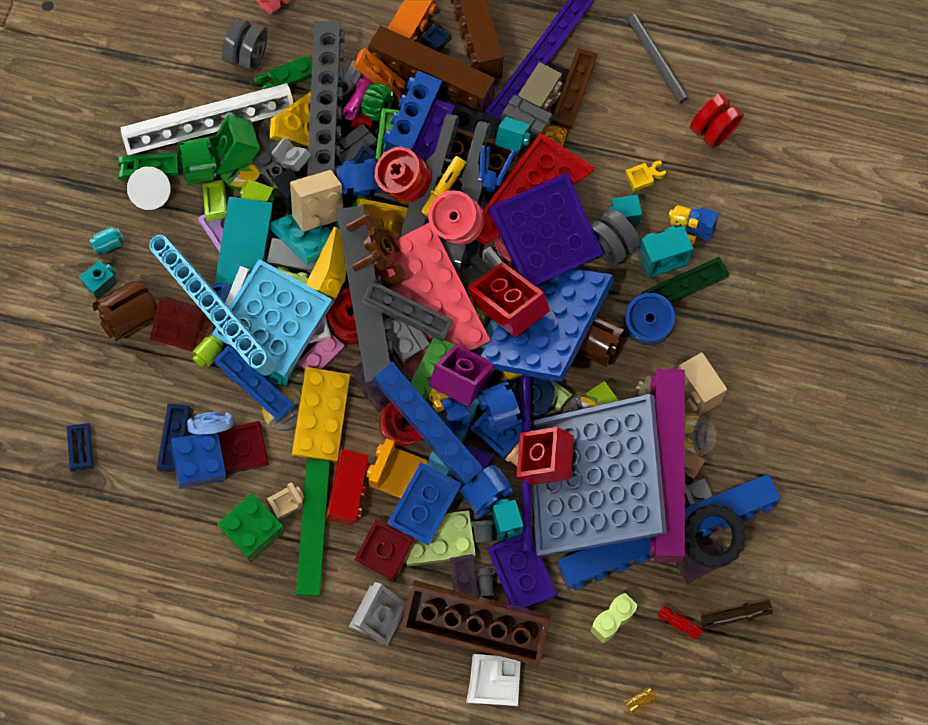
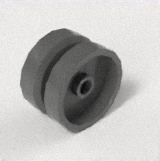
M237 17L230 25L225 36L222 48L223 62L232 65L239 63L241 68L253 72L260 64L267 46V27L254 24L251 27L250 21Z
M608 210L600 217V222L594 221L590 224L604 253L600 257L612 266H617L626 258V254H632L640 247L641 242L636 230L617 210Z

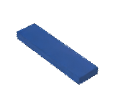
M228 345L214 359V363L278 422L295 407L271 382L249 366L232 346Z

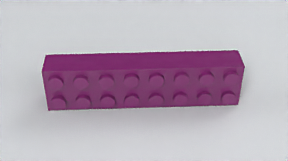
M656 369L655 376H651L650 394L654 396L667 534L650 538L649 556H653V562L682 563L685 556V370Z

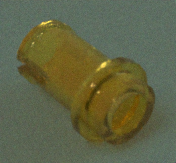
M642 687L639 693L625 700L624 703L629 712L634 714V712L648 703L653 704V700L656 697L649 687Z

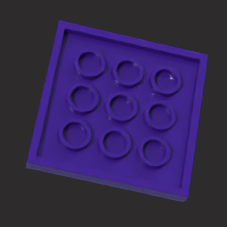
M567 173L488 208L516 272L534 286L604 254Z

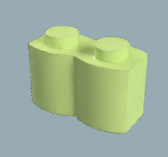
M626 593L619 595L613 600L609 610L598 615L593 623L591 632L602 643L609 641L615 636L619 626H623L630 621L636 611L637 604Z

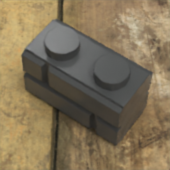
M513 95L501 118V123L505 117H509L530 124V141L536 140L540 133L544 135L552 122L551 113L516 95Z
M363 124L337 142V146H340L341 154L340 159H336V165L340 166L343 165V162L353 161L362 144L376 152L378 140Z

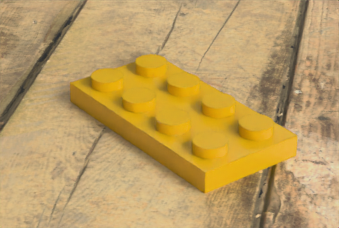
M305 367L291 456L315 460H330V462L337 463L350 374Z

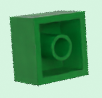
M253 493L217 523L220 531L250 563L285 533L283 525Z

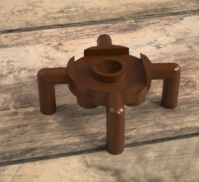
M367 213L346 224L349 232L364 224L368 228L367 237L363 240V243L371 254L352 264L355 272L375 262L380 270L393 269L395 275L382 281V286L390 288L406 279L407 275L400 265L402 256L398 258L397 253L400 251V246L397 242L400 238L398 232L392 233L388 229L383 230L381 228L382 225H376Z

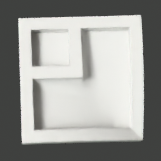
M473 654L466 703L518 706L521 662L501 656Z

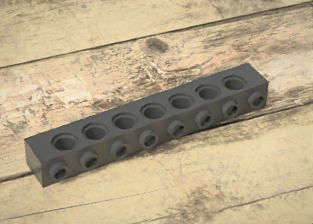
M314 21L308 149L311 156L308 159L307 177L331 170L337 177L336 169H338V166H336V159H340L341 154L340 146H337V139H341V126H338V120H342V106H338L339 100L343 99V88L339 87V81H343V68H340V62H344V49H341V43H345V30H341L340 21ZM327 44H333L331 47H326ZM326 63H332L331 66H325ZM326 82L332 83L330 85H323ZM326 101L331 102L329 105L322 104ZM323 121H330L329 124H321ZM324 140L330 141L328 144H321ZM322 160L329 161L327 164H320Z

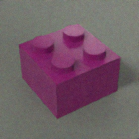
M455 344L435 364L429 386L469 407L481 394V390H484L489 385L494 364Z

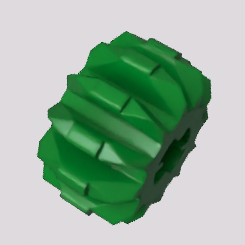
M375 83L370 85L368 90L365 91L364 97H362V114L374 121L381 120L382 108L391 109L393 107V91L383 84Z

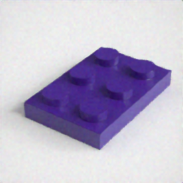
M522 534L487 548L510 605L527 609L557 597L541 556H537L533 537L531 552H523Z

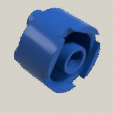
M377 158L364 160L365 163L356 164V161L343 162V165L338 166L336 172L337 179L342 184V197L344 195L346 197L370 195V190H376V193L384 191L375 180Z
M507 381L481 390V395L477 398L480 409L485 410L488 417L485 419L489 432L495 431L496 434L523 424L522 419L517 420V414L520 413L512 389H506L509 385Z
M491 465L476 474L477 478L473 482L471 480L468 481L460 490L463 498L480 519L491 511L490 509L496 505V502L509 497L516 491L497 465Z

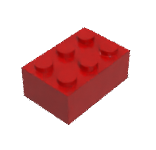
M501 262L468 287L475 306L515 338L550 312L544 292L504 262Z

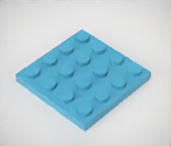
M259 259L229 308L274 358L276 362L274 372L287 378L334 301ZM216 327L212 335L227 345L232 346Z

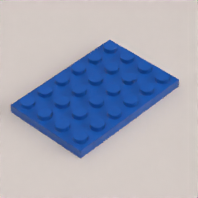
M572 268L535 285L544 292L550 312L516 338L498 324L481 357L491 361L494 364L495 370L563 382L614 282L612 274Z

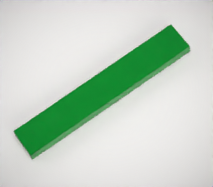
M307 459L296 588L297 596L320 597L330 460Z

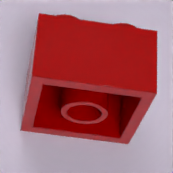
M559 427L520 433L516 477L532 485L571 480L574 435Z

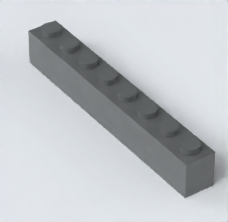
M361 205L337 209V216L367 388L377 386L372 379L390 364L389 354H393L391 340L386 341L385 333L389 332L388 320L382 318V312L361 303L371 280L381 285L380 276H375L374 268L378 267L374 262L357 272L352 268L353 263L371 254L363 243L368 232L366 225L364 224L352 232H349L346 228L347 223L363 214H369V212H364V207Z

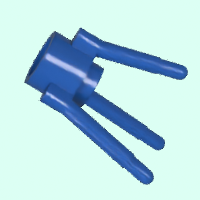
M481 146L478 180H482V188L485 192H494L496 186H501L502 179L516 153L515 150L511 151L499 176L496 177L495 172L488 170L491 148L488 146L485 154V146Z

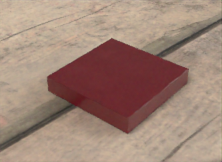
M260 421L233 426L225 431L218 432L226 475L269 466Z
M375 519L354 560L396 581L417 540Z

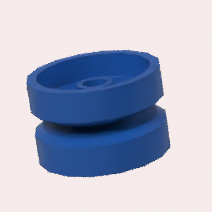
M644 293L635 297L629 304L625 316V327L629 336L637 343L645 346L657 345L665 341L671 334L675 322V311L671 303L664 296L656 293ZM646 316L649 318L654 317V321L648 322Z

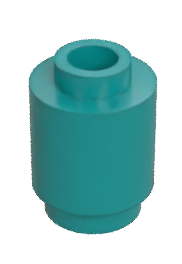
M112 226L94 234V237L89 239L97 255L101 253L104 255L122 246L120 241L124 240L119 229L114 230Z

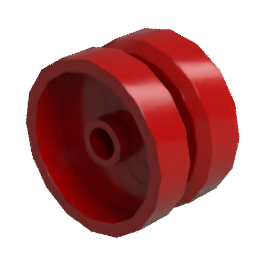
M722 93L714 96L699 110L689 127L697 136L704 135L703 141L711 149L717 148L727 140L744 118V113L736 106L729 108L730 101Z
M395 147L383 153L378 159L375 167V180L378 186L396 201L410 203L420 199L428 191L431 183V171L428 164L412 150L405 147Z
M350 288L339 291L335 300L332 299L334 303L327 313L330 330L342 343L359 344Z

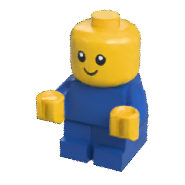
M677 205L674 210H670L668 218H671L670 224L672 226L680 227L684 225V228L690 232L688 237L691 244L694 245L697 236L704 238V241L710 242L717 226L719 212L709 209H692L691 211L690 208Z
M433 388L429 393V400L442 421L453 433L466 429L469 413L465 406Z

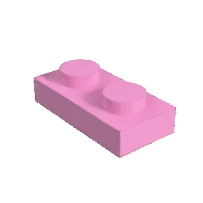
M330 333L331 338L318 341L298 361V365L303 370H305V367L324 370L345 349V345Z

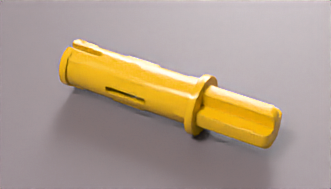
M455 156L434 191H430L431 196L421 210L425 216H429V208L434 199L441 193L451 189L466 164L463 159Z

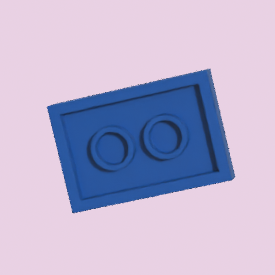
M420 462L387 524L429 546L462 484Z

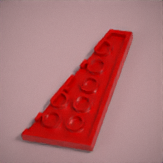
M540 133L483 209L484 227L476 240L486 246L500 236L488 210L489 207L565 173L568 174L574 186L595 171V167Z

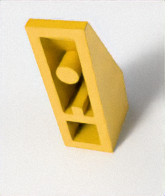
M333 227L306 285L335 300L345 281L347 270L340 229Z

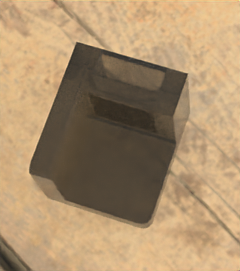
M477 254L471 259V266L459 274V277L464 287L469 291V286L492 269Z

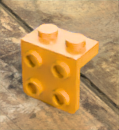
M386 438L384 444H379L375 454L378 457L375 465H370L366 477L369 478L370 487L401 499L420 462L426 465L427 460L395 448V441Z

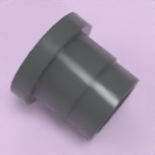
M494 521L471 522V527H474L475 543L493 542L492 526H494Z

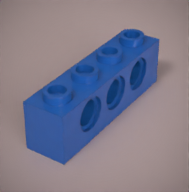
M420 71L417 72L415 78L410 77L406 87L409 92L407 96L402 95L398 105L401 107L400 112L394 113L390 123L393 127L391 131L387 129L382 142L386 143L384 152L395 147L413 149L433 101L439 92L442 80ZM407 113H411V114H413V115H415V116H414V117H411V116L407 115ZM399 131H405L407 134H401Z

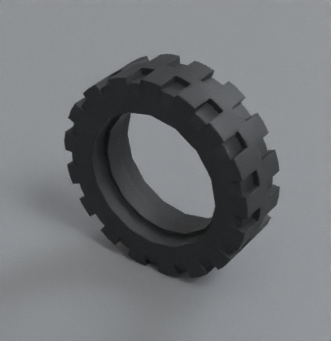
M707 505L699 507L688 516L689 518L685 521V549L690 558L706 567H722L738 559L740 552L744 550V541H746V534H744L745 525L741 523V518L738 514L722 505ZM712 516L726 521L732 533L731 545L727 551L716 556L707 555L701 551L695 538L699 523L705 518Z

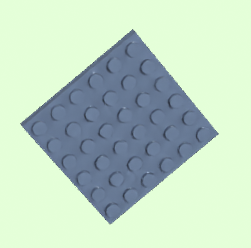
M642 395L531 421V431L559 427L574 435L571 480L532 485L537 556H550L667 534L653 395Z

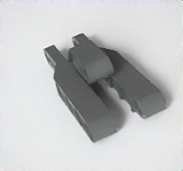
M447 114L445 117L436 151L426 161L431 171L429 189L423 197L409 203L400 237L429 223L428 217L421 210L431 196L430 191H434L453 161L449 157L459 124V116ZM482 121L477 123L466 164L450 189L467 194L479 206H481L485 192L482 188V180H478L481 146L486 148L491 127L490 123ZM448 241L444 242L443 245L455 269L462 271L470 243L455 245Z

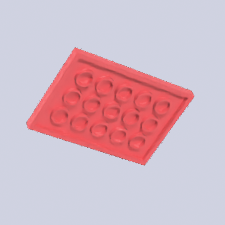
M430 223L400 237L397 241L400 251L397 253L398 258L402 256L400 265L407 277L388 289L452 319V324L445 338L451 344H458L471 352L488 344L490 337L440 237L433 231ZM374 268L375 276H380L381 285L382 281L395 275L393 269L380 270L379 268ZM382 313V318H383V319H387V318L390 317V316H388V315ZM424 333L428 341L431 343L433 337ZM428 347L403 363L401 361L410 382Z

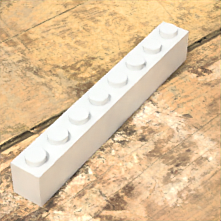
M286 83L120 127L127 154L131 155L217 132L228 114L251 120V122L273 117L292 105L293 99L289 86Z

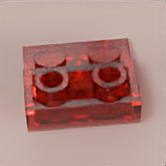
M165 296L160 300L153 316L155 321L149 339L192 352L195 348L199 331L203 329L206 314L199 306Z

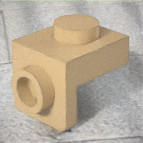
M291 482L287 484V488L267 498V502L277 520L302 508L304 496L298 486L294 487Z

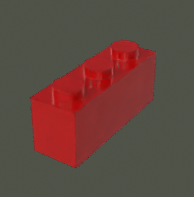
M345 449L340 451L325 520L352 526L356 519H360L362 506H359L360 498H364L367 485L363 484L364 476H367L371 463H367L369 455Z

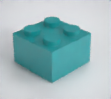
M684 225L669 227L659 234L650 233L642 239L638 258L647 279L688 266L693 246Z

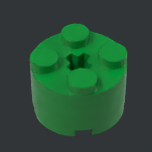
M209 137L178 143L179 154H182L181 166L187 185L217 179L215 171L217 167L214 156H211L210 150L212 148Z

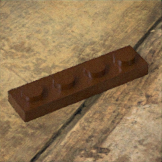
M577 48L551 124L572 129L598 54Z

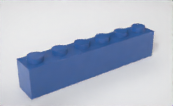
M393 362L372 379L462 485L470 481L483 469Z

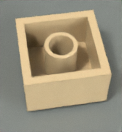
M331 170L290 182L292 217L303 232L338 221L337 209L343 208L342 184Z
M702 352L679 365L678 369L685 370V397L687 399V406L692 412L695 411L700 416L721 404L727 388Z

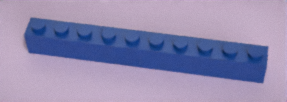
M768 474L685 508V521L699 507L722 505L732 509L745 522L756 517L755 513L762 510L764 513L776 509V505L781 498ZM715 516L707 517L699 523L695 538L701 536L704 539L713 535L716 529L722 528V530H726L730 527L722 518ZM654 536L587 548L559 559L557 567L567 590L574 588V591L586 587L589 581L595 579L596 582L608 578V574L611 572L621 573L630 568L629 565L637 562L640 565L651 560L649 556L650 538H654Z

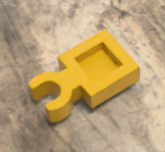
M661 161L654 162L649 168L646 163H643L625 171L633 192L653 185V178L662 179L666 176V170L662 172L656 171V168L661 167Z

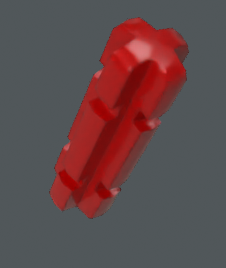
M663 606L658 614L660 619L665 622L666 620L669 621L670 625L683 633H689L688 636L693 639H698L702 632L700 626L692 625L690 620L677 612L674 614L672 609L667 606Z

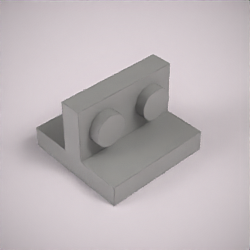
M375 582L373 586L370 585L349 627L356 632L372 637L382 645L388 646L405 613L407 603L382 584Z

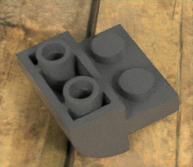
M276 141L261 150L252 160V164L261 174L266 185L272 188V178L286 170L271 154L280 141ZM308 160L299 171L292 170L296 176L308 169Z

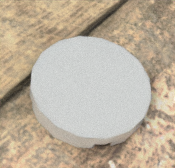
M142 167L130 176L127 183V193L130 200L137 207L144 210H155L162 207L169 200L171 184L168 176L162 170L154 167Z

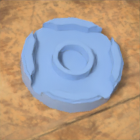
M221 412L202 413L196 415L193 421L192 419L187 421L188 431L194 434L222 432L233 426V416L227 412L225 416H221Z

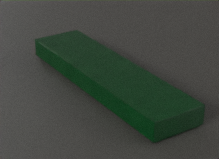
M717 257L641 292V295L644 293H656L664 296L672 304L729 278V273L720 257Z

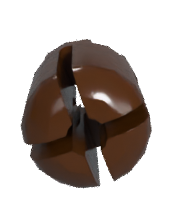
M131 281L92 303L93 310H98L100 313L99 317L102 321L100 325L109 338L114 337L115 342L154 321L158 312L153 295L149 293V289L144 284L138 281Z
M597 314L577 353L607 367L611 365L617 355V349L621 342L619 338L624 339L627 328Z

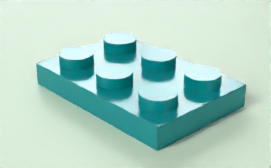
M292 214L270 222V230L307 265L318 260L331 233V230L325 225L303 232L292 217Z

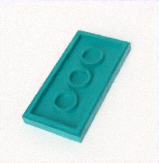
M229 197L215 283H227L232 286L240 266L253 270L259 259L264 261L273 203Z

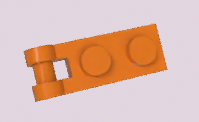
M366 48L362 49L353 67L374 84L386 85V87L393 91V102H400L401 92L405 90L406 82Z

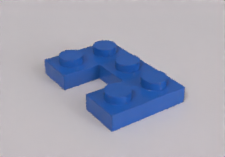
M513 380L512 383L506 389H512L513 383L515 381ZM483 413L469 431L504 460L518 444L520 433H522V424L496 434L495 431L489 432L485 422L488 416L486 413ZM520 413L517 414V420L522 419V415ZM543 416L531 418V421L541 419Z

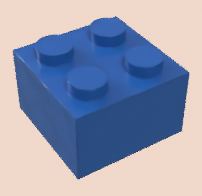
M218 432L171 439V451L178 489L223 482L225 480L226 473Z

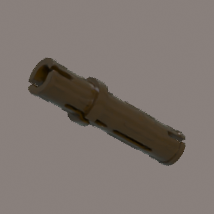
M767 599L766 601L753 604L743 603L741 607L701 615L700 618L703 620L701 621L703 629L707 630L744 620L748 622L753 621V618L773 614V610H771L770 600Z

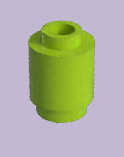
M210 334L192 351L194 356L192 360L200 367H209L214 362V359L223 351L222 348L225 345L221 340Z

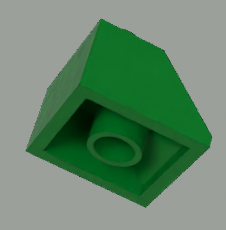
M228 114L211 142L212 150L210 151L212 157L214 156L217 174L222 175L249 165L260 150L251 120Z

